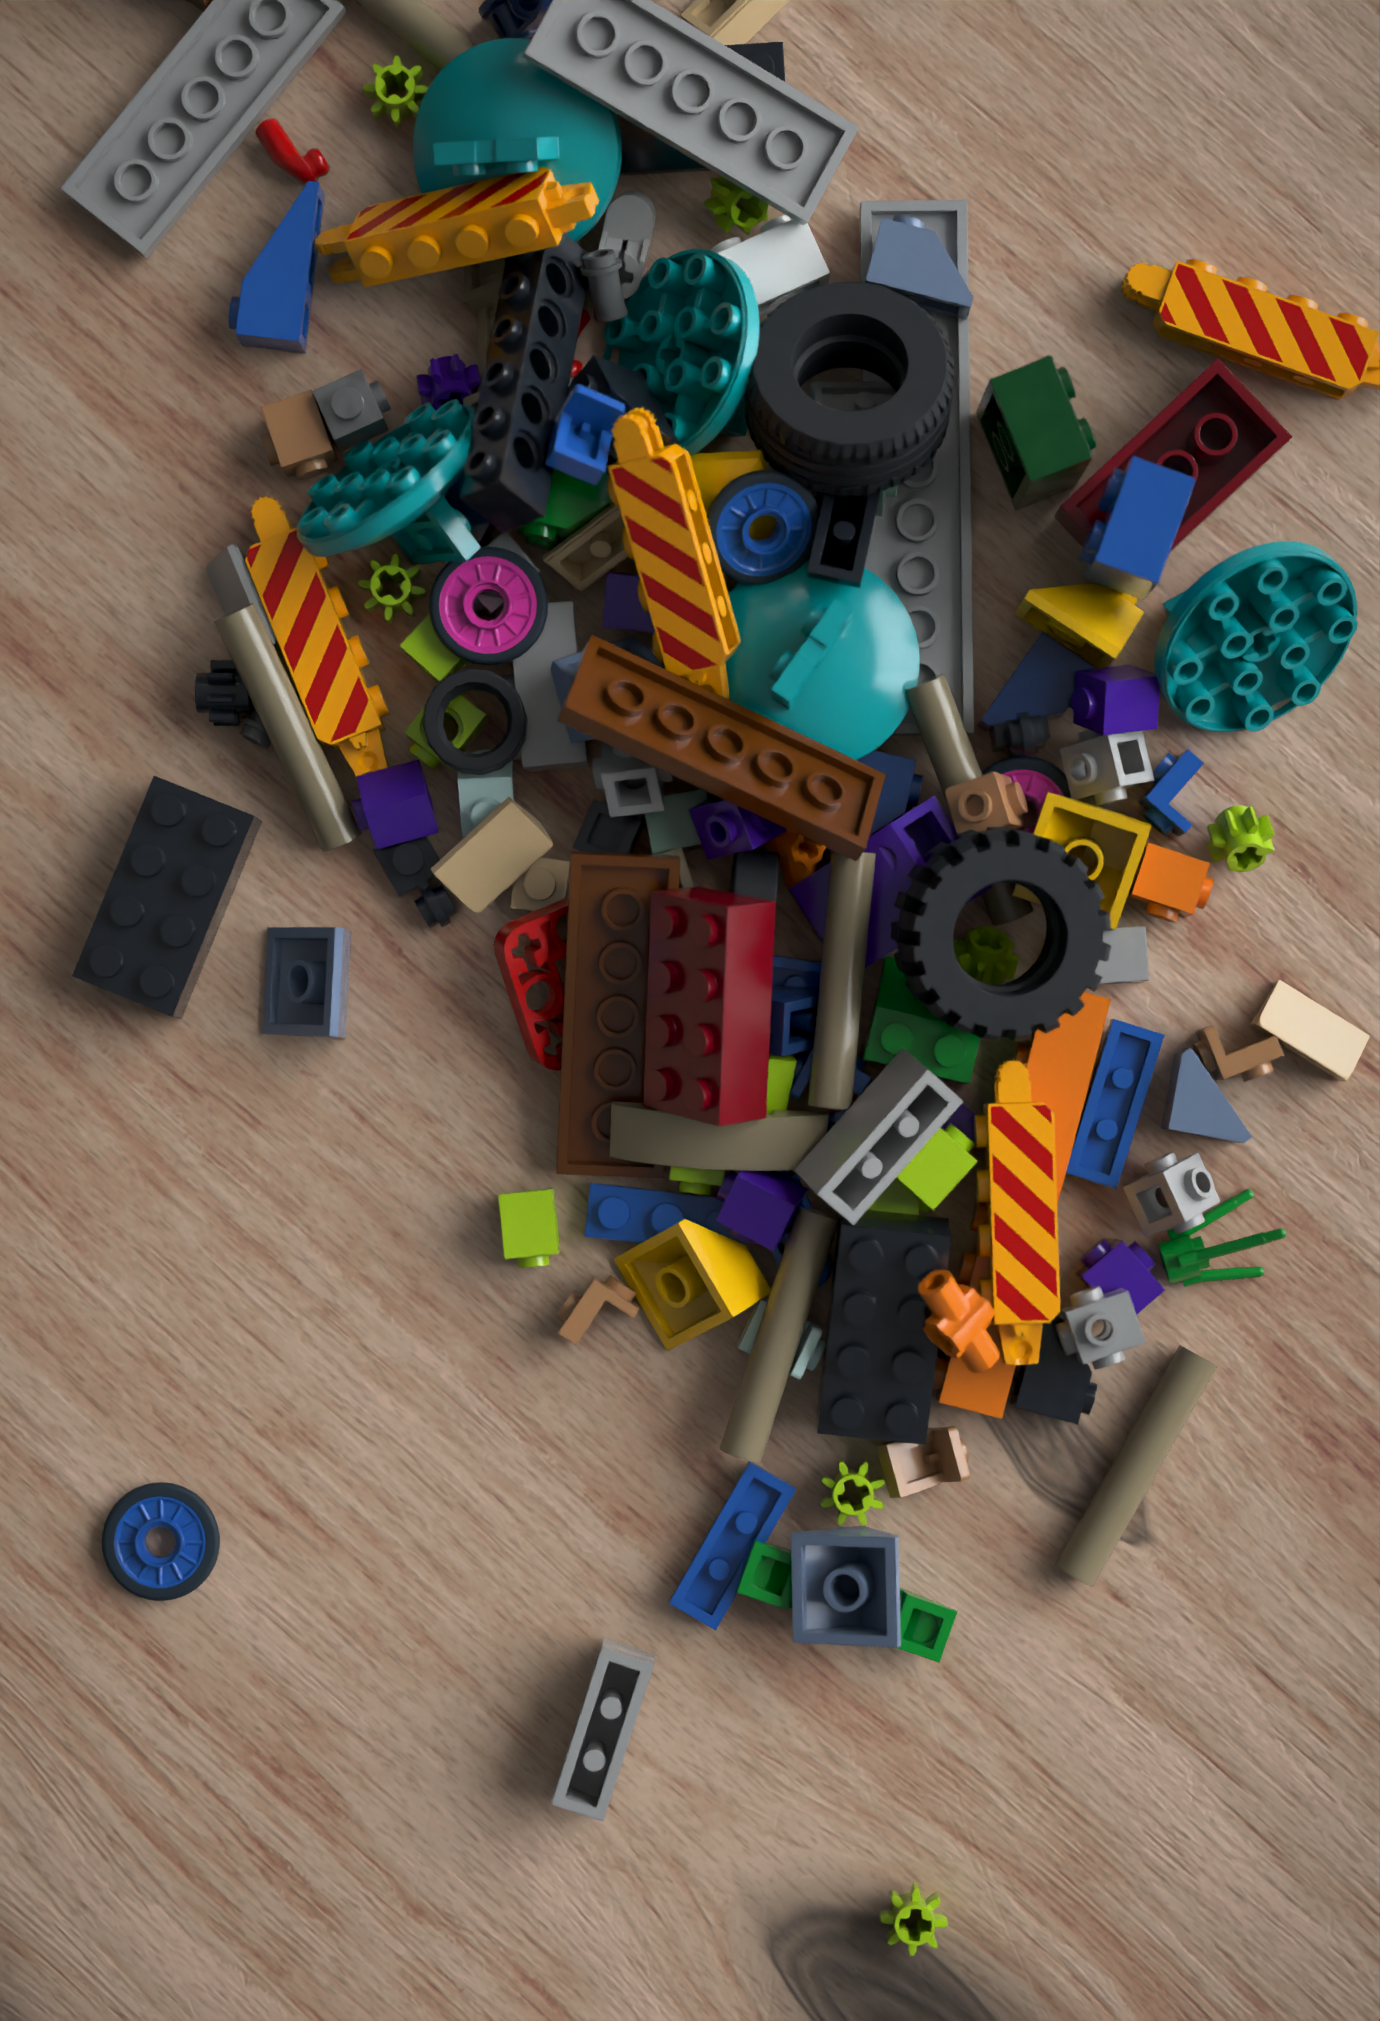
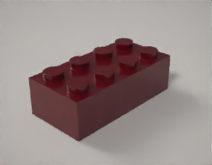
M1218 358L1061 504L1054 518L1083 547L1087 534L1093 528L1096 519L1102 522L1104 520L1106 512L1097 509L1108 478H1111L1115 467L1124 470L1131 458L1135 456L1196 479L1169 552L1170 554L1289 442L1292 435Z
M699 886L651 891L644 1107L715 1126H725L766 1118L775 901Z

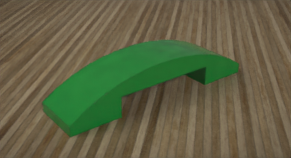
M754 1540L736 1592L786 1610L788 1608L792 1609L791 1550ZM900 1588L901 1646L898 1649L940 1663L957 1611Z

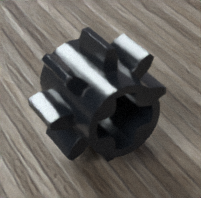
M211 660V673H197L196 710L198 713H209V722H213L214 726H239V713H253L254 705L233 661Z

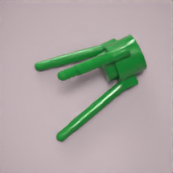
M1246 1189L1204 1213L1205 1222L1178 1234H1175L1174 1229L1167 1230L1169 1240L1157 1243L1169 1283L1173 1284L1182 1281L1183 1286L1187 1287L1201 1282L1262 1277L1264 1275L1262 1267L1201 1269L1210 1267L1209 1259L1283 1239L1286 1237V1231L1283 1228L1207 1248H1205L1201 1236L1190 1238V1235L1252 1199L1254 1192L1251 1189Z

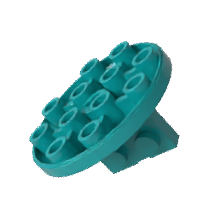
M496 39L466 50L448 63L429 86L418 110L413 135V159L422 194L511 173L538 171V167L544 166L551 170L555 181H558L560 186L592 182L599 199L598 206H595L594 215L592 218L576 222L573 230L565 232L572 241L577 242L602 217L617 187L622 162V140L617 114L524 59L522 55L531 39Z
M689 249L673 254L668 258H659L653 263L650 271L642 278L638 290L625 300L624 303L628 314L623 318L607 322L604 330V338L607 343L603 359L610 361L614 346L620 348L618 364L643 375L678 438L679 446L687 450L689 455L692 456L710 443L719 432L730 437L746 436L747 424L745 419L744 392L749 383V374L753 366L754 357L757 354L759 310L755 292L749 278L740 266L731 259L705 249Z
M457 399L448 401L436 411L430 403H425L413 410L405 418V424L388 433L374 444H371L369 440H365L351 448L343 457L344 462L347 464L335 476L330 474L321 478L308 490L307 494L312 501L297 523V538L307 552L316 557L336 555L368 546L391 535L413 565L430 564L436 561H444L445 563L449 561H468L481 547L470 533L471 526L468 520L458 510L452 508L443 495L464 471L473 431V420L476 415L474 409L468 405L460 404Z
M1279 541L1243 550L1207 571L1188 590L1163 603L1167 619L1156 645L1154 673L1157 676L1160 693L1174 713L1189 725L1212 732H1235L1247 729L1252 732L1260 731L1267 727L1271 721L1285 715L1297 706H1305L1313 702L1318 697L1321 686L1343 658L1358 626L1356 620L1357 599L1352 581L1332 556L1324 550L1306 543ZM1286 699H1291L1287 704L1273 711L1271 706Z
M810 557L798 570L771 583L754 585L739 582L728 593L741 637V643L737 650L726 661L730 700L855 760L870 754L887 741L900 726L910 708L906 689L918 684L920 669L919 645L915 628L906 608L895 592L883 580L866 568H864L860 588L808 578L806 574Z

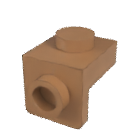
M991 772L948 787L945 790V796L957 834L968 830L985 831L987 827H1005L1012 830L1026 828L1022 814L1028 812L1027 801L1020 784L1017 781L1012 783L1009 776Z
M1207 1026L1197 1030L1200 1042L1193 1044L1195 1054L1208 1073L1213 1072L1216 1080H1224L1239 1073L1244 1082L1273 1071L1271 1061L1284 1056L1276 1035L1267 1036L1225 1053L1214 1026Z
M609 1275L605 1282L595 1277L584 1295L573 1290L556 1317L565 1322L558 1334L574 1345H577L605 1301H608L634 1318L640 1308L639 1305L632 1301L636 1292L611 1275Z
M955 1426L928 1428L926 1445L889 1441L876 1446L890 1498H902L945 1482H960L970 1478L967 1466L968 1450Z

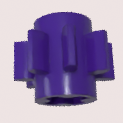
M458 354L430 359L428 375L420 374L416 376L421 405L430 403L435 411L453 399H457L460 404H463V398L477 393V386L481 382L477 364L466 367L465 363L459 359Z

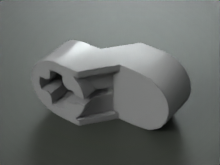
M638 191L623 192L611 202L605 215L603 232L598 250L613 249L615 258L621 259L622 267L618 269L624 299L632 296L638 290L644 277L656 221V210L652 201L645 194ZM624 240L628 241L626 250L622 249Z

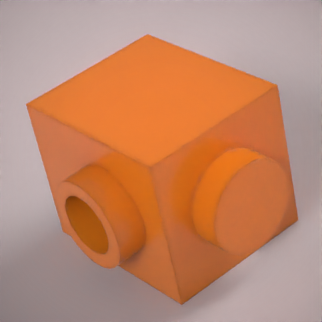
M1147 843L1127 898L1147 904L1146 914L1176 923L1178 915L1188 917L1194 914L1196 907L1204 909L1214 882L1213 878L1206 876L1210 863Z

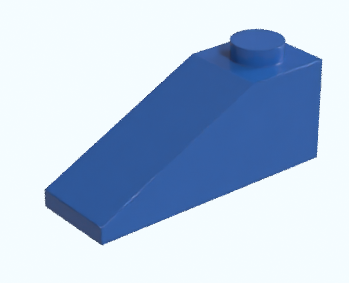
M307 182L243 278L240 297L232 296L229 328L236 329L235 334L242 346L306 353L318 250L314 242L318 238L317 236L320 235L325 198L319 182Z

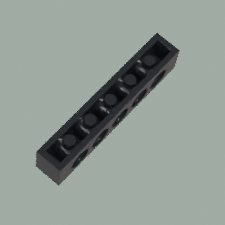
M563 233L558 246L507 257L499 289L496 314L490 333V344L485 370L482 375V385L476 415L473 420V431L467 460L464 465V476L459 498L503 533L543 518L546 514L554 468L545 465L555 418L567 398L587 288V278L580 275L579 268L583 265L582 256L587 252L575 241H572L566 233Z

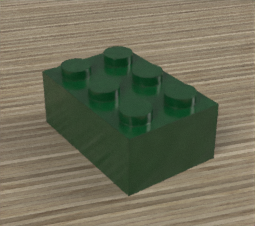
M1052 355L989 379L976 411L1016 511L1074 488L1093 458L1091 450L1096 449L1094 434L1085 417L1077 419L1070 399L1075 398V390L1069 373L1064 366L1056 368Z

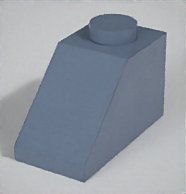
M895 215L893 220L882 218L865 283L894 291L912 300L920 308L967 320L973 295L935 231L925 229L924 222L910 216Z

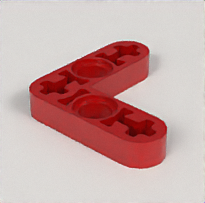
M569 897L508 922L500 928L494 940L495 956L526 1050L530 1058L537 1064L555 1071L561 1070L562 1042L556 1045L557 1054L555 1056L544 1051V1048L551 1044L548 1030L546 1027L537 1023L534 1025V1023L547 1021L550 1032L562 1038L564 988L555 961L566 957L567 941L561 940L557 934V924L561 916L568 912ZM520 935L531 940V944L524 948V954L527 963L537 968L540 967L539 970L528 971L523 957L512 953L511 949L518 946L517 936ZM543 981L549 990L548 1001L540 1009L531 1010L526 1004L527 990L535 982Z

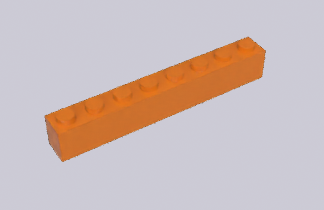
M1084 992L1079 998L1085 1006L1074 1017L1067 1013L1063 1014L1058 1018L1060 1027L1047 1034L1039 1030L1031 1032V1038L1028 1040L1027 1045L1019 1043L1013 1058L1014 1061L1020 1060L1021 1064L1025 1063V1067L1029 1068L1028 1074L1031 1076L1028 1077V1080L1031 1081V1103L1043 1102L1054 1112L1057 1206L1111 1002L1109 998ZM976 1202L970 1225L971 1231L977 1232L979 1224H987L986 1202ZM976 1239L973 1253L964 1251L956 1282L973 1288L979 1294V1280L989 1279L988 1257H979ZM991 1323L986 1330L1000 1352L999 1359L992 1367L984 1372L974 1373L968 1370L961 1357L957 1359L946 1355V1358L937 1356L933 1388L937 1389L935 1398L939 1403L1002 1419L1016 1365H1008L1003 1362L997 1324Z

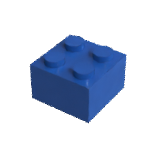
M1135 456L1131 458L1124 470L1115 467L1111 478H1108L1097 507V509L1106 512L1104 520L1102 522L1096 519L1093 528L1087 534L1079 556L1080 561L1088 563L1082 578L1144 600L1159 583L1196 479Z

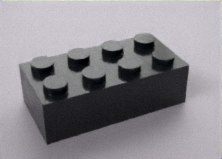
M153 776L72 976L169 1016L182 1018L262 821L254 815Z
M866 1210L853 1225L840 1214L817 1406L818 1434L926 1445L938 1346L929 1340L923 1330V1327L926 1325L925 1321L933 1313L919 1293L918 1287L919 1283L929 1273L940 1269H948L951 1244L948 1218Z

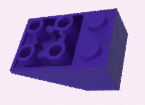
M935 796L868 838L864 853H874L876 856L865 968L898 948L897 942L891 939V922H898L900 909L894 905L899 891L906 893L912 882L907 877L916 863L924 865L931 858L928 851L940 842L949 844L956 840V829ZM831 862L788 889L822 944L824 941ZM990 884L977 891L965 905L993 886Z

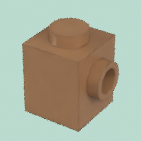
M312 389L261 406L269 432L260 435L271 466L280 463L287 477L297 475L299 480H304L328 471L327 464L338 460L321 409Z

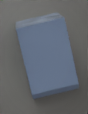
M1191 1047L1183 1048L1174 1055L1161 1129L1235 1143H1244L1252 1138V1135Z

